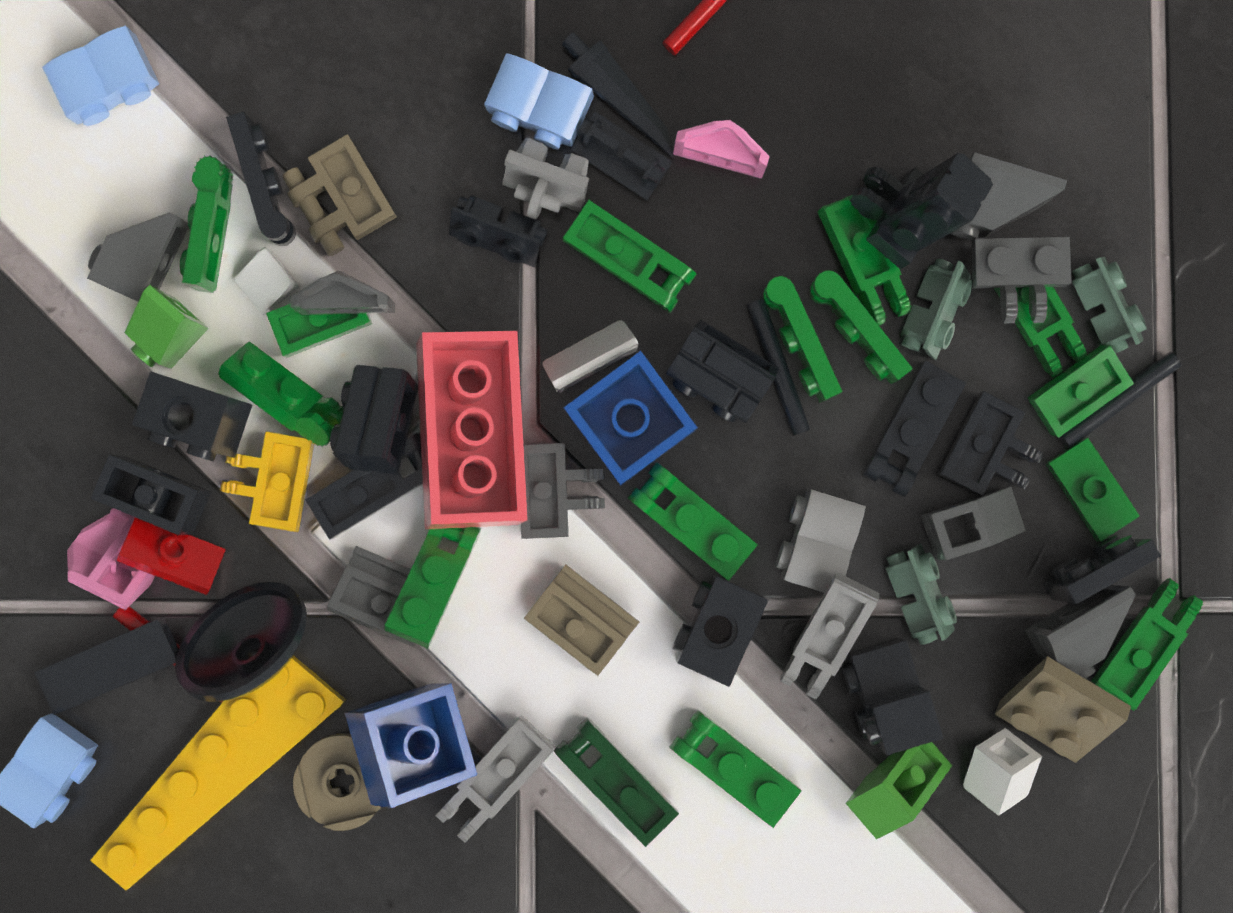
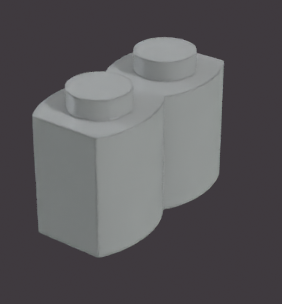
M807 489L805 497L797 496L789 519L790 523L796 524L791 542L785 540L782 542L775 567L782 569L780 578L825 593L836 572L846 576L866 506L812 489Z

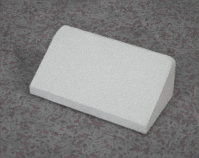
M619 320L546 359L543 362V367L556 391L562 392L636 352L638 341L625 322Z

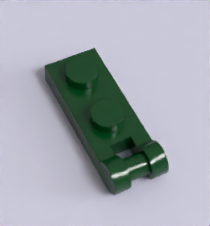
M587 717L577 726L579 732L568 743L563 740L555 748L554 752L613 815L647 847L679 815V811L606 737L601 729ZM593 745L602 755L589 766L581 758V755Z

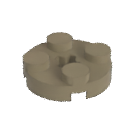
M339 733L322 738L314 743L302 756L294 774L293 789L300 809L309 818L312 817L316 822L324 824L323 827L345 831L364 825L381 808L380 806L370 804L351 734ZM336 769H344L346 775L354 777L355 782L349 786L348 794H342L339 787L332 788L330 785V780L337 776Z

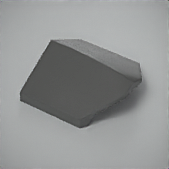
M336 271L324 276L290 297V307L301 315L395 313V303L388 295L342 271Z

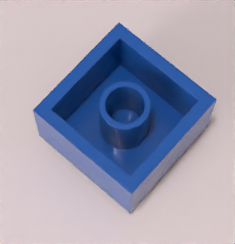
M641 351L564 407L565 412L620 486L698 428Z
M452 683L427 684L345 713L371 805L393 808L477 776Z

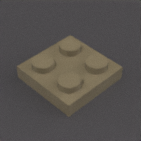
M1047 656L999 701L995 715L1012 724L1016 729L1027 733L1052 748L1059 755L1065 756L1076 763L1128 720L1131 706Z

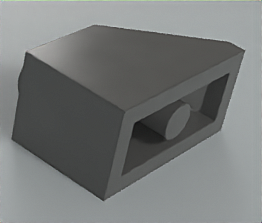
M169 212L107 235L103 245L99 244L90 256L88 263L90 273L87 279L139 302L143 291L149 285L158 289L161 288L188 230V223L179 216Z

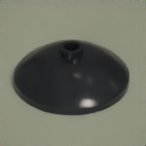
M263 582L241 588L218 601L195 622L181 643L175 663L176 676L180 685L192 697L208 702L236 699L265 685L288 664L300 645L307 621V612L303 600L288 585L278 582Z

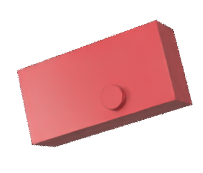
M517 331L422 332L416 343L425 529L512 526L527 521Z

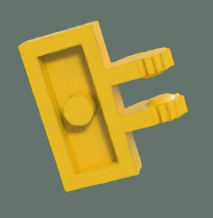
M265 432L261 458L236 454L235 458L226 456L225 463H230L234 467L259 468L256 487L245 485L243 482L228 480L227 482L222 481L220 491L254 497L249 524L299 532L314 444L306 438Z

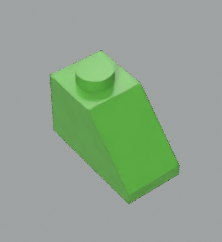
M149 285L143 291L124 333L135 342L131 350L144 363L152 368L157 363L172 369L209 328L175 297Z
M933 742L893 753L864 778L845 804L877 840L914 821L952 765Z

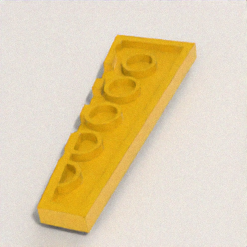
M293 655L288 664L262 687L242 697L222 702L90 861L124 890H128L340 708L346 699Z

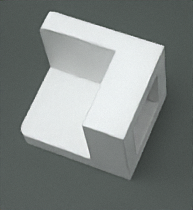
M1004 728L975 747L963 786L999 816L1027 797L1042 756Z

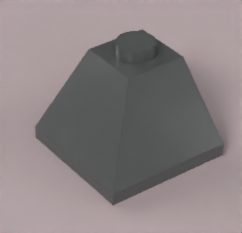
M974 152L969 159L991 178L993 186L985 200L980 202L981 207L973 221L950 234L970 241L978 237L984 238L1041 208L1065 190L1067 180Z
M1111 584L1077 604L1068 603L1023 631L1041 661L1048 656L1086 679L1095 672L1093 665L1105 659L1136 594L1129 586Z

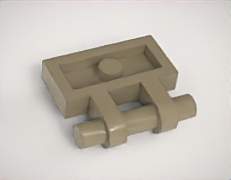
M348 134L308 157L317 173L314 176L305 180L297 167L288 170L282 175L290 190L287 193L294 207L301 208L311 225L308 229L315 243L321 242L328 256H333L345 248L337 235V232L343 227L348 226L355 239L359 240L397 218ZM327 190L338 209L326 216L316 199L318 194Z

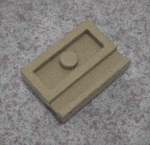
M565 564L524 617L526 621L597 676H599L631 632L640 623L638 619L567 564Z

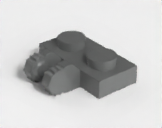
M1070 237L973 240L971 242L973 288H1000L1001 318L1004 324L1015 323L1018 315L1016 288L1029 287V314L1033 323H1044L1047 314V292L1045 287H1067L1071 284Z
M565 443L523 445L527 521L521 523V539L569 537L568 510L605 508V498H599L598 496L567 499V481L597 482L604 479L603 469L566 470Z

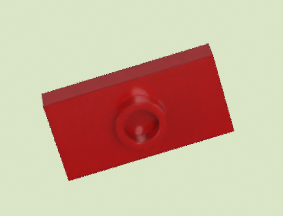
M135 517L118 555L117 562L207 595L226 549L191 535H177Z

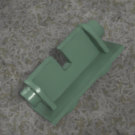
M1100 257L1096 259L1100 268L1095 271L1092 270L1090 263L1073 270L1072 272L1076 280L1072 281V284L1075 286L1085 310L1103 303L1106 312L1090 320L1101 345H1110L1116 354L1129 348L1125 339L1131 336L1136 345L1144 340L1141 332L1147 329V325L1138 306L1133 304L1128 307L1121 289L1126 288L1127 283L1117 262L1108 264L1105 257Z
M936 259L934 265L928 266L917 297L932 302L930 309L913 304L901 332V336L904 337L902 346L919 351L921 345H923V349L933 360H937L941 349H947L954 335L955 324L952 321L958 306L963 307L966 304L972 290L971 275L963 262L960 261L957 262L954 271H952L954 265L943 259Z
M920 543L907 552L909 555L908 559L904 551L886 557L889 566L885 567L897 598L914 593L917 600L901 607L912 638H918L920 645H924L937 640L936 631H938L941 640H946L955 631L953 624L957 622V617L951 600L947 596L942 597L936 580L939 579L940 575L933 555L930 552L925 553Z

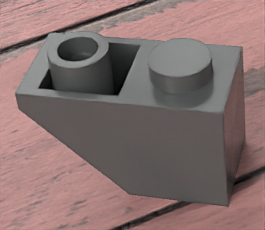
M1006 487L921 515L936 560L946 561L981 550L1026 531L1012 487Z

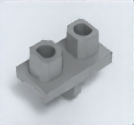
M525 138L516 152L509 150L504 163L506 169L502 185L515 189V198L529 202L528 217L537 219L542 207L557 213L561 206L579 213L581 212L589 178L586 177L589 162L587 158L573 153L565 154L561 166H554L545 162L548 148L542 142L531 138Z

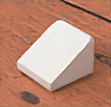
M266 247L261 249L234 278V281L263 316L300 287L274 254Z

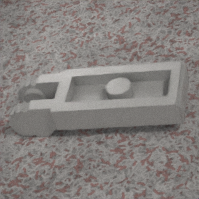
M836 572L797 640L793 653L781 675L780 682L791 686L793 681L797 679L804 662H807L818 669L808 682L806 695L817 699L831 675L835 676L876 607L880 593Z
M521 715L476 764L477 776L461 781L457 786L458 790L435 816L444 823L458 811L459 805L468 797L480 810L462 825L457 835L464 843L467 842L488 818L492 819L555 750L556 746Z

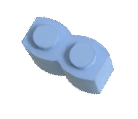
M127 26L106 32L90 41L84 47L68 51L52 59L42 67L65 116L76 124L83 123L86 126L95 125L107 119L110 115L109 111L118 104L135 105L143 102L151 96L150 90L160 84L136 34Z
M506 53L484 105L487 111L493 115L491 121L496 125L513 132L517 131L518 126L535 132L534 140L542 142L547 147L559 150L561 144L569 147L573 146L578 135L577 132L585 119L594 95L592 88L576 80L549 71L526 59Z
M53 713L41 717L27 734L14 757L0 773V805L32 828L39 826L46 820L53 823L70 801L65 794L73 781L80 784L95 766L96 760L92 758V755L98 744L58 716L53 715Z

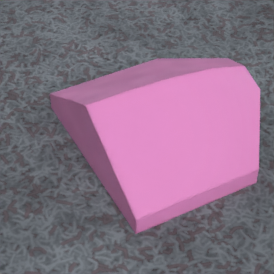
M731 120L713 121L678 131L673 152L677 156L761 179L770 157L743 128Z
M112 508L109 514L83 528L68 548V582L126 610L152 584L155 576L117 562L118 555L135 517Z

